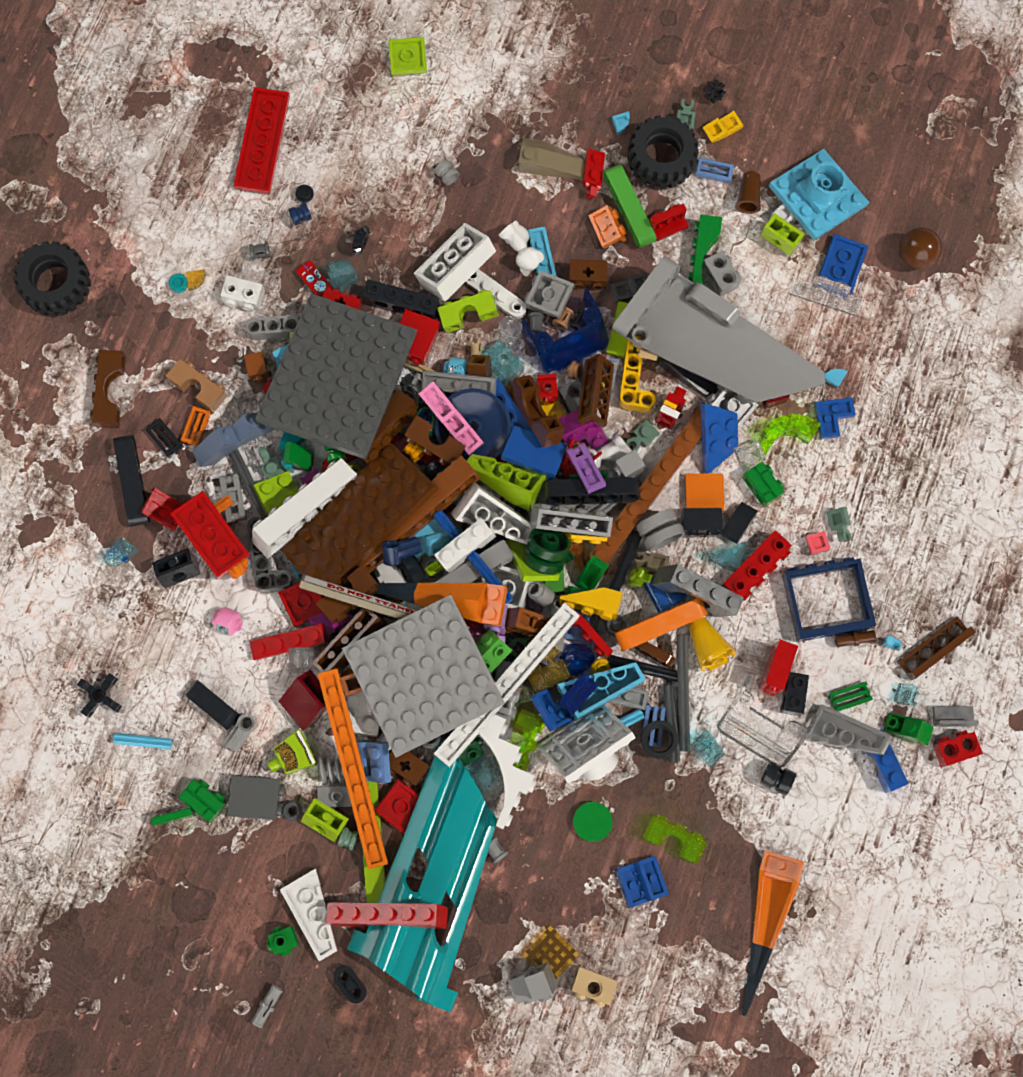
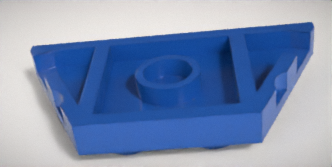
M701 402L703 472L708 474L738 450V413Z

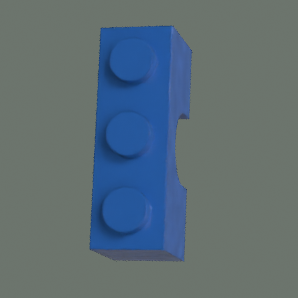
M890 744L884 755L866 752L867 756L874 760L878 768L879 774L877 777L885 793L892 792L909 784Z

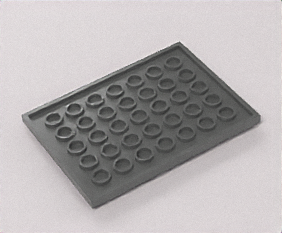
M311 293L257 413L256 422L367 459L417 335V329Z

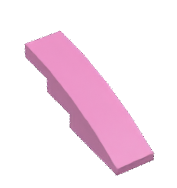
M434 382L418 393L454 438L466 446L465 451L469 455L484 444Z

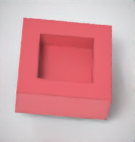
M825 531L805 537L811 555L831 549Z

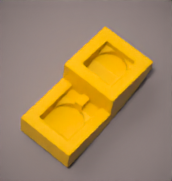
M732 111L720 120L717 118L702 128L711 143H714L743 128V124L735 111Z

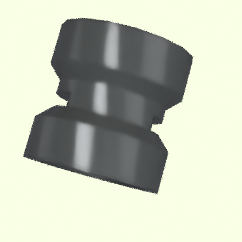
M618 615L617 620H608L606 624L607 633L616 637L614 633L627 626L625 618Z

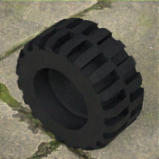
M657 115L654 119L651 117L645 119V122L640 123L636 130L633 131L628 147L627 160L629 161L630 170H634L633 175L635 178H641V183L644 185L648 183L654 189L655 186L660 187V189H666V186H669V188L676 187L677 183L681 185L685 182L686 178H689L695 167L699 151L698 139L695 138L696 134L692 129L689 130V125L686 122L684 124L681 123V119L677 117L672 119L669 115H665V117ZM655 142H666L676 148L679 158L669 163H661L652 159L648 155L646 148Z
M45 241L42 242V245H33V249L30 251L28 249L24 251L23 258L19 257L17 260L18 266L14 267V274L16 276L13 277L17 292L35 312L39 311L41 315L47 316L49 313L51 317H57L58 313H61L63 316L68 314L67 311L71 309L72 311L76 310V306L79 303L82 305L85 301L84 295L88 296L90 290L88 287L91 286V280L86 264L75 249H71L65 243L61 245L58 241H52V244ZM52 267L68 269L67 279L58 289L53 291L37 289L38 279L45 270Z

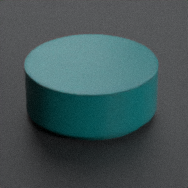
M183 274L172 275L169 279L171 290L175 293L185 292L188 288L187 278Z

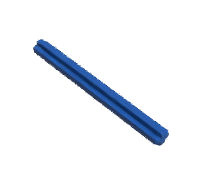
M442 510L437 511L433 515L452 540L461 534ZM475 550L467 556L468 560L488 584L504 586ZM508 590L505 604H508L513 599Z

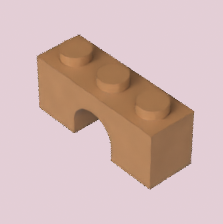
M179 359L166 375L168 381L183 392L191 385L201 386V390L195 398L200 405L214 414L227 398L224 391L225 388L218 382L214 384L210 381V377L203 371L200 373L196 371V367L191 362H184Z

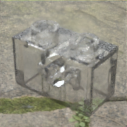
M313 647L289 648V653L286 654V665L294 673H305L308 670L318 672V669L312 664L317 658V652Z

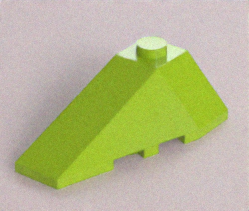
M472 454L467 460L480 476V481L510 503L528 511L538 500L547 479L546 475L510 462H498L495 458Z

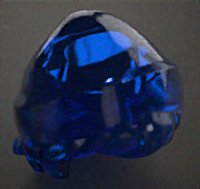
M578 643L567 644L560 654L558 665L562 671L570 676L583 675L595 661V655L587 645Z

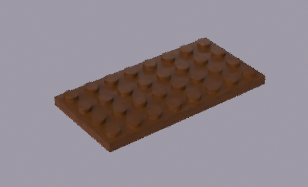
M390 443L378 454L376 459L372 460L357 474L355 480H351L338 496L329 501L323 507V510H320L311 521L303 526L280 551L302 575L305 574L340 585L422 506L438 488Z

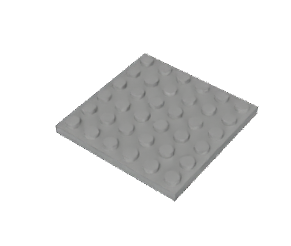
M452 594L342 648L395 758L505 704Z

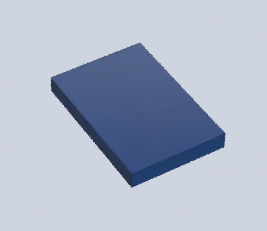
M834 234L816 284L851 296L868 246Z
M513 426L501 460L555 479L568 445L560 442L558 445L543 448L533 432Z

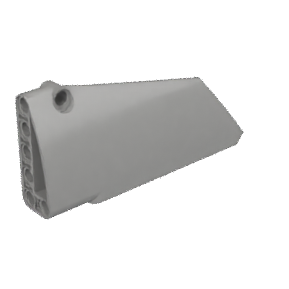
M666 256L662 257L612 326L613 330L631 341L634 347L644 348L665 360L756 403L826 384L824 371L740 316L739 309L703 284L698 282L694 284L679 273L680 266ZM641 334L645 339L637 340L635 336Z

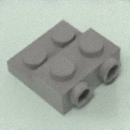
M540 271L538 276L535 275L532 280L533 287L531 291L525 295L524 302L526 308L560 319L573 291L574 283Z
M718 385L717 388L719 390L715 394H710L705 401L707 404L738 413L739 428L756 409L758 404Z

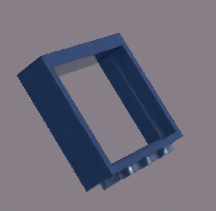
M854 557L842 559L843 562L837 563L835 560L824 562V565L817 566L814 563L806 565L804 569L793 567L787 569V572L782 575L797 642L847 634L853 631L869 630L876 626L861 558L854 559ZM852 569L864 620L803 631L791 580Z

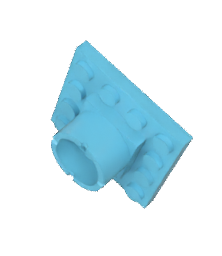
M822 149L769 184L770 189L814 241L867 207L870 203L825 149Z

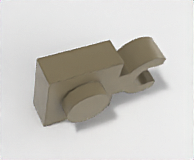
M638 551L634 566H645L649 572L656 573L658 567L668 566L670 556L651 552L650 556H647L644 552Z

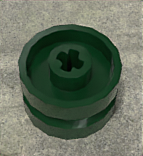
M535 528L529 534L527 545L523 552V561L533 571L545 575H555L564 568L566 557L571 548V542L560 531Z

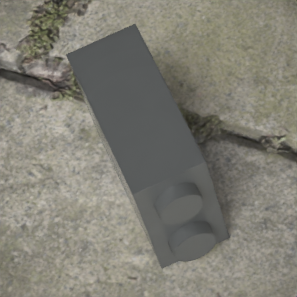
M232 776L228 816L278 821L279 816H282L283 804H280L281 796H284L285 784H282L280 779Z

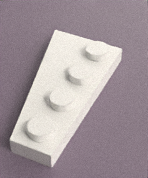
M314 869L283 887L280 891L318 961H321L338 950L330 924L325 923L327 908L317 870Z

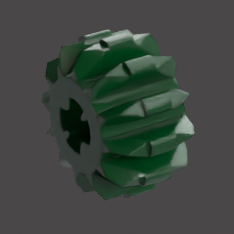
M516 632L513 633L514 639L507 636L506 640L509 643L505 644L512 651L507 656L506 661L508 662L513 658L514 662L528 646L531 637L528 636L524 640V635L520 634V638H517ZM516 645L523 647L521 653H517V650L514 651Z

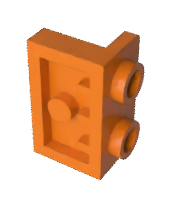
M606 205L588 215L602 248L605 249L620 240L623 242L627 240L625 237L627 232L624 226L619 223L618 218L620 216L615 208L613 209Z

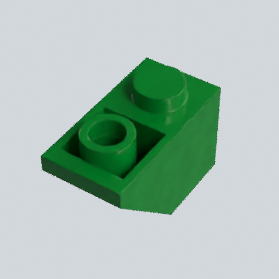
M889 713L883 730L909 742L928 746L934 727L922 719Z

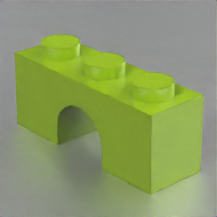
M481 290L476 295L463 296L458 301L453 303L446 302L441 307H438L443 328L447 333L465 328L463 317L469 311L478 312L482 322L500 316L491 290Z

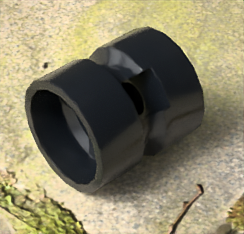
M770 761L762 775L760 784L768 788L775 787L776 792L786 796L792 788L797 773L787 768L783 770L781 765Z

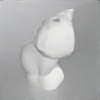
M517 220L509 224L499 234L501 239L505 240L506 243L510 244L518 252L516 264L520 267V271L524 276H528L544 260V255L541 251L533 247H527L530 237L525 227L519 225Z
M617 432L612 435V441L601 447L598 451H601L602 455L594 461L597 468L601 466V461L603 460L615 464L616 460L632 451ZM587 448L591 457L598 453L594 449Z

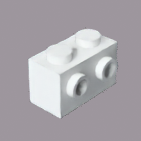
M226 276L220 296L223 303L227 306H239L250 312L253 310L259 311L265 289L263 284Z

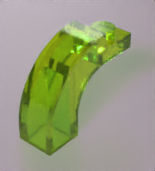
M799 414L778 417L770 422L762 431L760 436L763 439L757 446L760 449L757 455L763 459L774 441L782 436H794L809 444L821 423Z

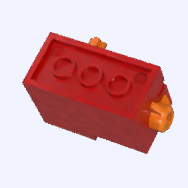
M201 491L170 514L218 579H222L228 574L232 579H237L247 571L248 560L251 558V555L220 514L232 506L234 502L227 494L213 504L204 491Z

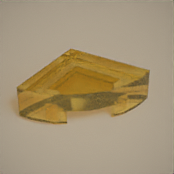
M205 269L186 272L188 290H195L203 284L206 277Z

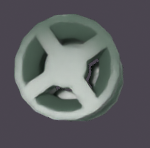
M344 827L338 841V846H346L349 850L353 851L359 837V832H352L349 828Z

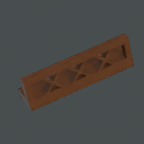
M600 353L585 360L577 421L583 425L592 420L603 428L607 426L614 364ZM603 365L607 367V374L603 368ZM601 378L605 384V389L601 383ZM599 393L603 399V404L599 398ZM597 409L599 410L601 418L597 416Z
M957 616L897 663L912 681L975 634L976 631L972 626L967 628ZM954 623L963 631L959 635L950 634V627ZM937 636L946 637L943 647L935 646ZM921 648H931V656L929 658L920 657ZM908 658L916 659V668L912 671L904 663Z

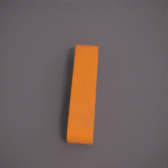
M696 597L621 629L614 634L621 651H626L705 617L708 613L703 601Z

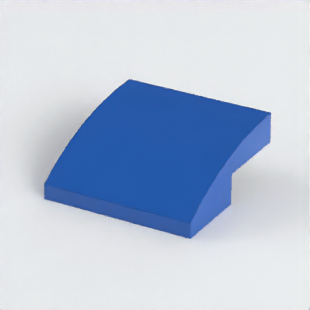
M656 856L615 869L628 908L669 895Z

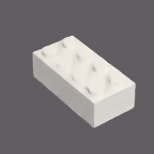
M464 223L414 272V275L422 288L446 302L496 250L487 235Z

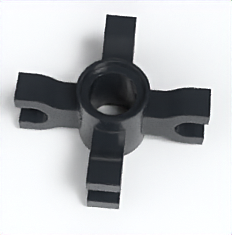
M109 673L101 686H93L81 678L77 685L89 693L90 699L88 704L81 710V713L91 718L99 705H107L118 713L123 706L111 699L109 691L119 679ZM99 691H103V698L96 700V694Z

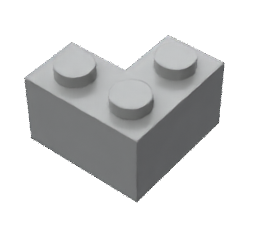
M549 962L513 975L508 980L517 1004L524 1002L525 1005L540 1000V1002L552 998L551 995L558 985Z

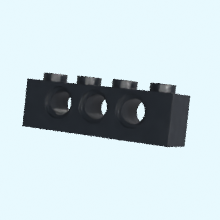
M367 279L362 295L365 305L399 314H404L405 309L434 320H436L438 307H440V301L437 297Z

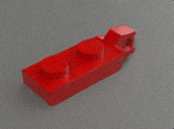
M590 148L586 150L582 184L587 188L585 198L593 200L602 185L605 153Z

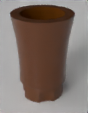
M747 171L743 174L739 196L735 208L741 213L754 214L761 210V175L755 171Z

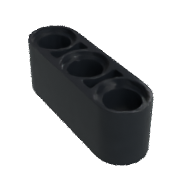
M196 680L184 694L226 730L240 716L239 713L199 680Z

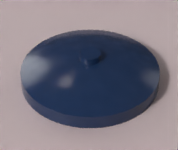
M476 388L460 390L449 396V401L484 442L472 454L496 458L504 450L511 434L510 416L502 401L494 394ZM436 416L435 434L438 443L444 442L448 435L454 438ZM464 449L461 455L467 461L472 454L469 455Z

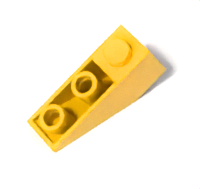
M603 587L560 596L559 600L561 606L565 603L573 610H580L583 614L590 616L593 614L599 615L602 619L610 621L612 619L617 620L623 592Z

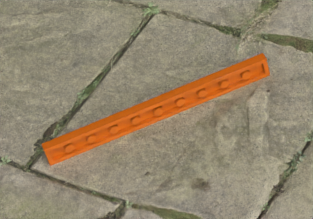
M338 668L318 673L368 869L387 865L388 860Z

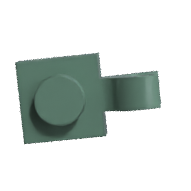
M265 446L258 449L264 461L259 466L266 479L284 473L276 456L270 458Z
M847 507L827 512L831 531H837L838 541L847 542L852 540L851 534L847 529L848 526H851Z

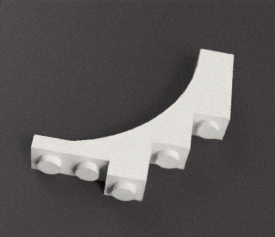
M495 715L478 736L485 741L495 755L503 776L504 808L496 827L504 829L505 826L509 827L513 818L510 815L512 808H517L521 797L518 794L527 795L528 791L532 793L536 781L533 780L534 775L513 766L514 763L518 765L522 753L519 752L520 747L499 738L500 735L504 737L508 725L505 724L506 719Z

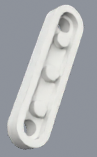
M479 269L474 273L476 275L475 278L470 277L465 282L467 286L476 292L491 290L497 307L513 319H521L525 316V302ZM519 306L520 309L515 310L514 307Z

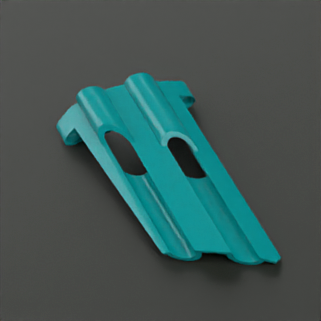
M444 741L439 743L438 748L444 743ZM434 756L378 903L441 905L445 892H447L457 910L444 945L440 946L438 944L434 928L370 925L366 934L354 929L347 947L348 950L363 955L377 967L416 994L415 999L448 1012H452L458 992L448 989L447 985L497 823L496 816L487 805L481 791L459 758L449 768L438 757ZM419 847L429 864L419 891L413 892L406 883V877Z

